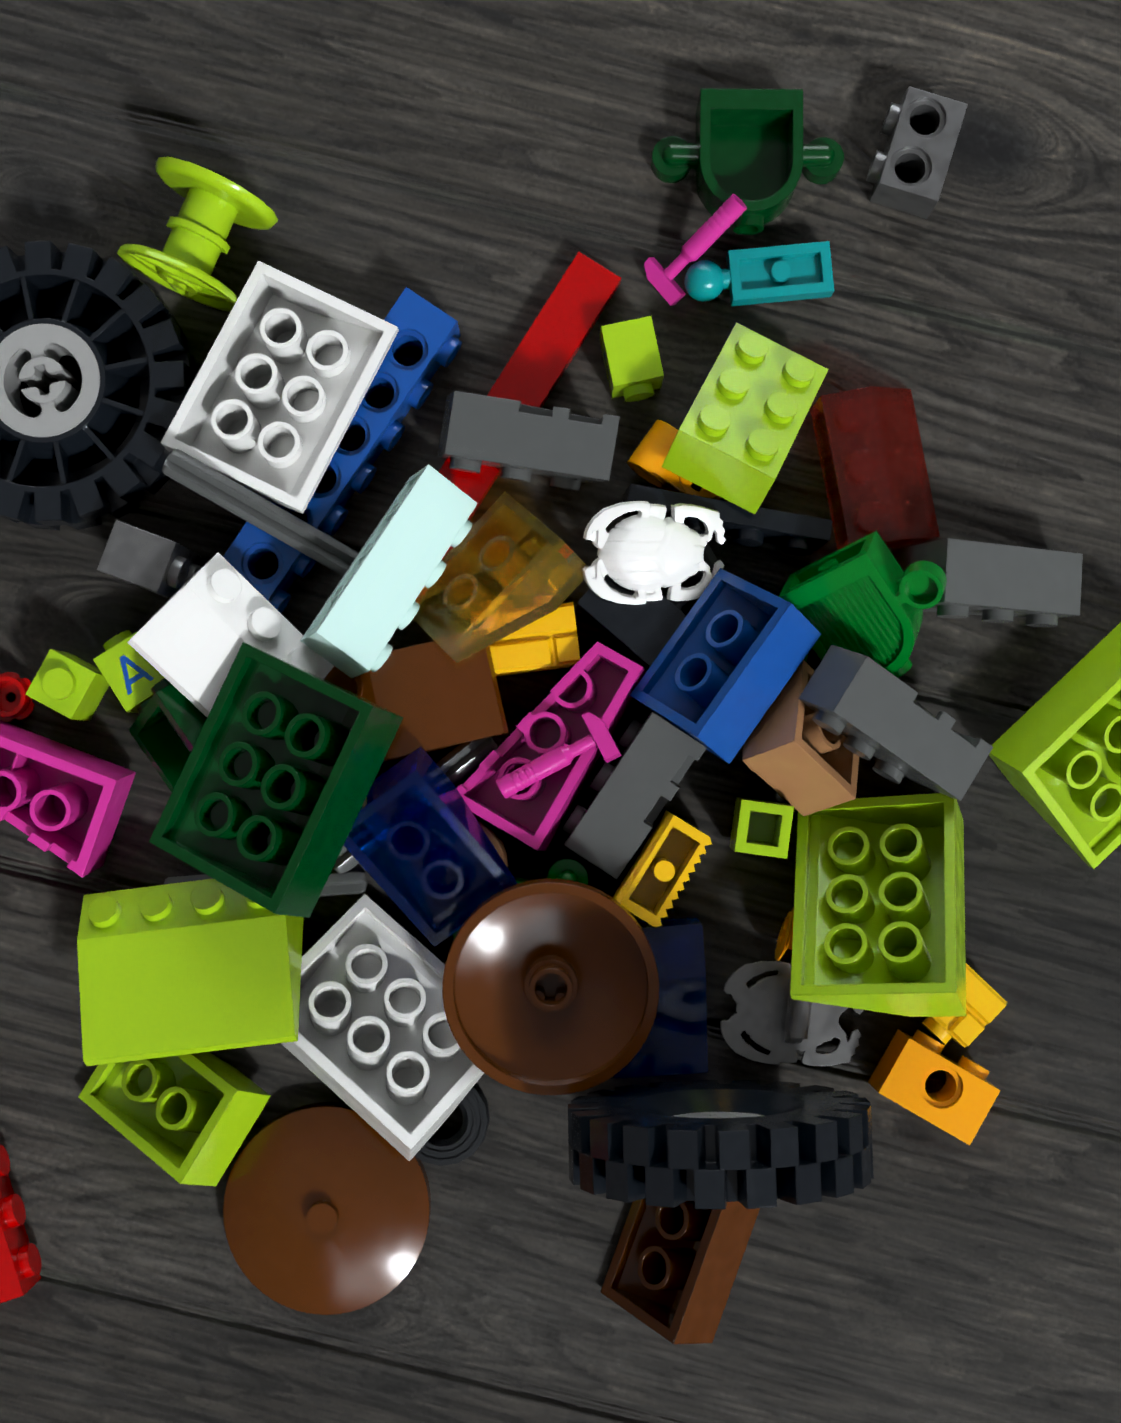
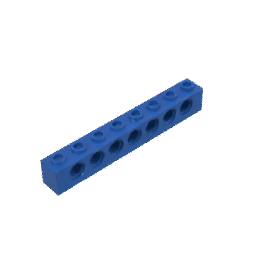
M407 287L384 319V321L397 326L399 332L347 431L352 429L364 431L365 441L360 448L354 451L343 450L339 444L326 471L336 473L335 486L327 493L319 494L314 492L304 511L307 515L308 524L331 536L338 531L346 519L348 510L344 507L353 493L357 491L361 494L375 476L377 468L373 464L383 449L388 452L391 451L400 440L405 430V425L402 424V421L410 409L414 407L418 410L429 397L434 386L430 380L440 365L447 368L455 359L462 345V341L459 340L461 334L458 321ZM414 346L423 351L422 358L414 365L404 366L397 362L399 352L406 347ZM389 388L394 391V398L388 406L374 408L369 405V397L376 389ZM271 502L277 505L278 507L282 508L283 510L289 512L290 514L297 512L287 507ZM248 522L245 523L223 555L280 613L284 611L290 601L291 595L287 591L296 577L299 575L304 578L317 562ZM275 554L278 558L276 573L268 579H259L256 574L258 560L264 555Z

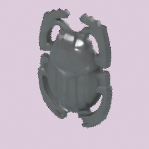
M760 961L745 964L728 978L723 991L726 994H731L734 1001L738 1003L736 1006L737 1013L731 1016L729 1020L720 1021V1029L726 1043L735 1053L752 1061L766 1064H780V1062L795 1063L798 1060L796 1050L803 1052L801 1062L809 1066H833L850 1062L851 1056L855 1054V1048L859 1046L858 1039L862 1035L856 1029L851 1032L847 1042L846 1033L839 1025V1017L848 1008L793 1000L790 996V963ZM774 970L779 971L777 975L758 980L750 988L746 985L750 979L761 973ZM853 1008V1010L858 1014H861L863 1012V1010ZM745 1031L755 1043L770 1050V1053L767 1055L755 1050L744 1041L741 1033ZM833 1038L840 1039L836 1049L830 1053L820 1054L816 1052V1047L822 1043L831 1041Z

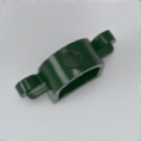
M701 88L696 108V143H687L684 139L677 136H668L661 139L653 149L651 168L654 175L665 183H677L683 180L688 175L690 169L694 168L696 170V187L699 198L711 215L732 194L737 195L747 206V210L731 226L737 234L752 235L762 232L765 224L776 219L786 209L794 194L801 173H803L808 181L814 184H827L838 175L843 165L844 153L841 146L835 140L827 137H820L814 139L809 144H803V89Z

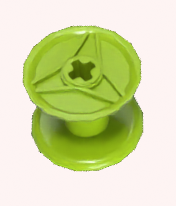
M158 157L155 164L156 172L167 186L185 198L178 216H170L166 224L172 230L163 251L140 244H124L119 248L117 254L129 266L156 283L206 306L231 312L238 299L237 296L226 285L211 276L220 253L228 254L230 246L226 239L234 223L251 229L268 230L277 223L278 218L274 211L261 199L231 180L188 161L173 157Z

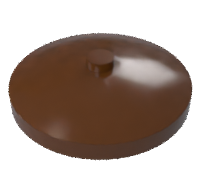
M546 878L530 880L507 887L485 900L470 914L457 932L450 947L444 969L442 994L444 1010L451 1032L459 1047L477 1068L492 1079L512 1089L530 1094L556 1096L572 1094L595 1087L613 1077L631 1062L640 1051L653 1027L659 1002V977L649 940L634 916L613 897L590 885L566 879Z
M323 1102L304 1105L279 1115L266 1124L250 1140L237 1158L231 1170L224 1195L223 1217L226 1238L230 1250L244 1275L256 1288L273 1301L293 1310L309 1314L333 1315L352 1312L375 1303L389 1294L408 1275L416 1263L428 1232L431 1215V1193L422 1161L416 1156L408 1161L346 1103Z

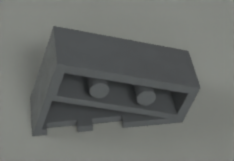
M653 712L647 715L643 722L633 718L617 743L625 748L622 756H620L615 765L605 761L589 786L597 791L587 808L577 804L561 829L569 834L564 842L565 846L615 879L620 876L653 827L652 824L667 801H671L680 788L678 784L693 761H698L707 748Z

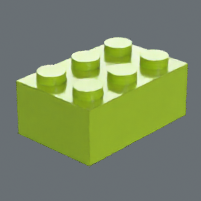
M736 322L680 426L662 467L756 514L773 485L829 369Z

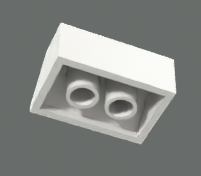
M220 553L214 555L127 642L206 717H208L243 642L322 679L334 667V665L302 643L300 640L303 635Z

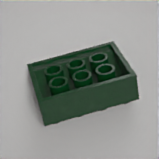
M243 642L149 842L274 914L310 918L404 717Z

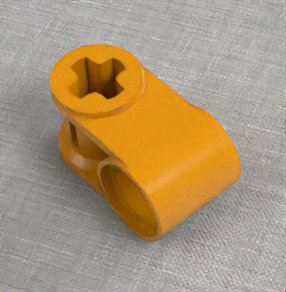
M656 420L628 459V466L640 477L658 488L720 500V496L704 488L700 492L694 490L692 482L662 467L678 430L662 420Z

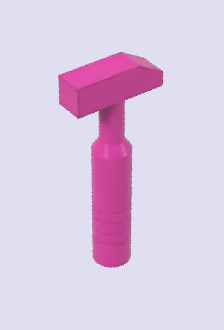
M732 194L682 246L681 253L666 269L662 267L655 257H649L644 262L648 281L670 306L676 305L686 295L674 278L690 262L697 261L735 220L747 210V206L737 195Z
M589 711L581 715L591 734L569 746H558L523 765V767H519L497 779V786L504 798L507 799L570 765L576 756L595 746H598L607 763L622 756L605 722Z

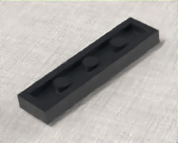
M635 484L628 486L621 502L648 501L650 504L665 505L667 508L665 518L672 517L671 505L678 503L695 504L720 512V519L723 520L724 535L732 536L733 543L743 546L758 547L762 546L763 542L782 545V551L788 554L811 555L813 551H817L831 539L833 520L759 507L756 514H753L728 501ZM638 511L627 512L621 516L630 517L638 515ZM685 517V525L690 529L696 530L699 534L705 533L706 529L701 520L694 517Z

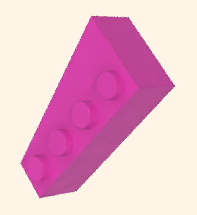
M597 641L550 690L551 693L522 719L510 736L496 750H493L479 764L480 767L463 785L460 784L448 798L535 850L546 851L601 755L598 746L576 756L570 765L507 799L504 798L499 790L496 780L519 767H523V765L558 746H569L591 734L581 716L588 711L605 722L612 736L633 700L630 694L646 671L639 664Z
M0 720V821L6 820L29 836L27 840L44 852L49 850L68 863L67 868L82 878L102 867L136 772Z

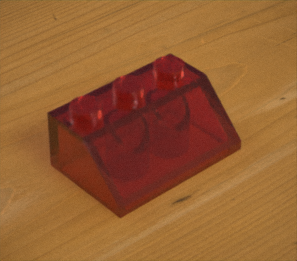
M870 386L820 396L811 408V416L831 518L833 520L837 549L839 550L876 530L888 548L939 538L940 534L911 389Z

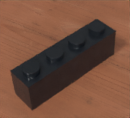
M608 574L604 577L607 584L615 590L629 595L635 593L634 590L618 585ZM591 589L577 602V609L647 670L691 610L684 601L668 600L664 595H662V600L631 605L619 604L600 598Z

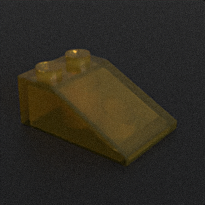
M504 492L473 525L464 540L457 547L452 548L442 559L447 566L434 585L430 588L424 586L415 601L420 604V608L413 620L455 662H459L556 610L584 580L582 569L587 565L559 536L508 493Z

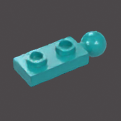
M830 241L728 250L726 256L727 268L721 269L715 262L700 260L688 268L684 277L685 289L693 299L700 302H708L718 297L722 290L729 289L731 306L831 297L835 291Z

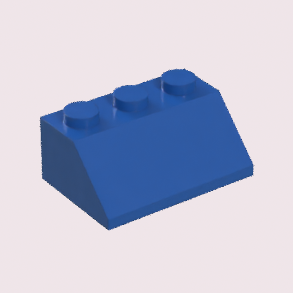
M720 568L630 696L662 719L707 747L706 750L730 764L819 639L821 633L792 603Z

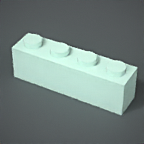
M429 464L412 475L300 641L350 678L357 677L370 670L374 673L378 671L393 650V647L388 642L396 629L403 630L417 614L420 604L415 601L424 586L430 588L444 572L447 564L442 558L450 546L453 548L457 547L471 530L473 523L468 518L478 503Z

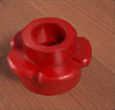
M15 672L0 674V720L4 722H11L15 718L18 720L25 719L32 713L35 706L33 699L25 695L32 683L31 680L20 678L19 674ZM11 692L16 696L13 702H9L7 699L8 694Z

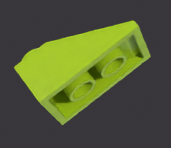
M210 1052L98 1065L78 1098L178 1183L202 1186H217L271 1095L239 1070Z

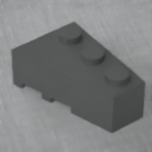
M453 391L447 395L437 457L450 459L449 468L454 470L480 473L481 465L501 468L500 478L530 483L531 474L551 478L550 487L579 492L581 483L589 484L609 481L620 416L603 414V418L596 419L570 414L571 409L553 406V410L524 405L521 404V401Z
M952 538L892 550V555L904 572L909 565L917 561H930L943 569L947 578L943 596L935 606L923 609V612L936 613L937 617L959 619L969 618V615H982L981 621L992 623L1014 622V617L1026 618V626L1057 627L1058 618L1080 616L1083 554Z
M834 645L830 646L798 698L815 712L812 720L817 725L838 736L842 734L846 737L843 742L845 748L863 759L874 760L875 764L872 769L880 776L895 784H900L904 778L959 801L963 799L993 749V746L982 738H973L951 730L956 722L953 717L944 711H939L936 717L915 700L918 695L917 691L870 657Z

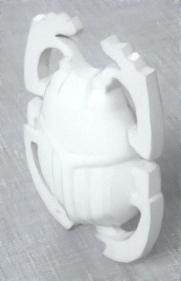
M648 501L620 502L601 509L589 521L583 535L585 540H591L593 545L598 548V558L592 562L591 566H585L582 569L585 582L600 598L619 604L639 605L646 604L647 601L662 600L661 587H668L666 596L668 600L689 601L698 599L720 568L723 569L725 566L719 559L714 563L711 572L710 566L704 561L703 556L704 548L711 540L713 532L717 543L722 545L726 541L720 512L700 505L678 503L671 505L672 517L665 518L666 506L650 504ZM638 511V515L623 519L609 532L606 530V527L615 518L627 512ZM685 517H694L701 520L706 529L705 533L699 534L696 530L690 529L684 524ZM698 571H703L702 579L698 584L688 588L681 587L683 581L695 575ZM608 574L618 585L634 590L635 593L629 595L615 590L607 584L604 577Z

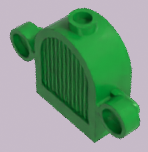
M876 530L790 574L779 597L792 603L821 633L819 639L804 658L805 662H807L812 649L822 661L830 646L834 645L870 657L899 678L908 672L913 665L909 657L922 624L923 609L931 608L940 602L946 587L947 578L943 569L930 561L914 562L904 572Z

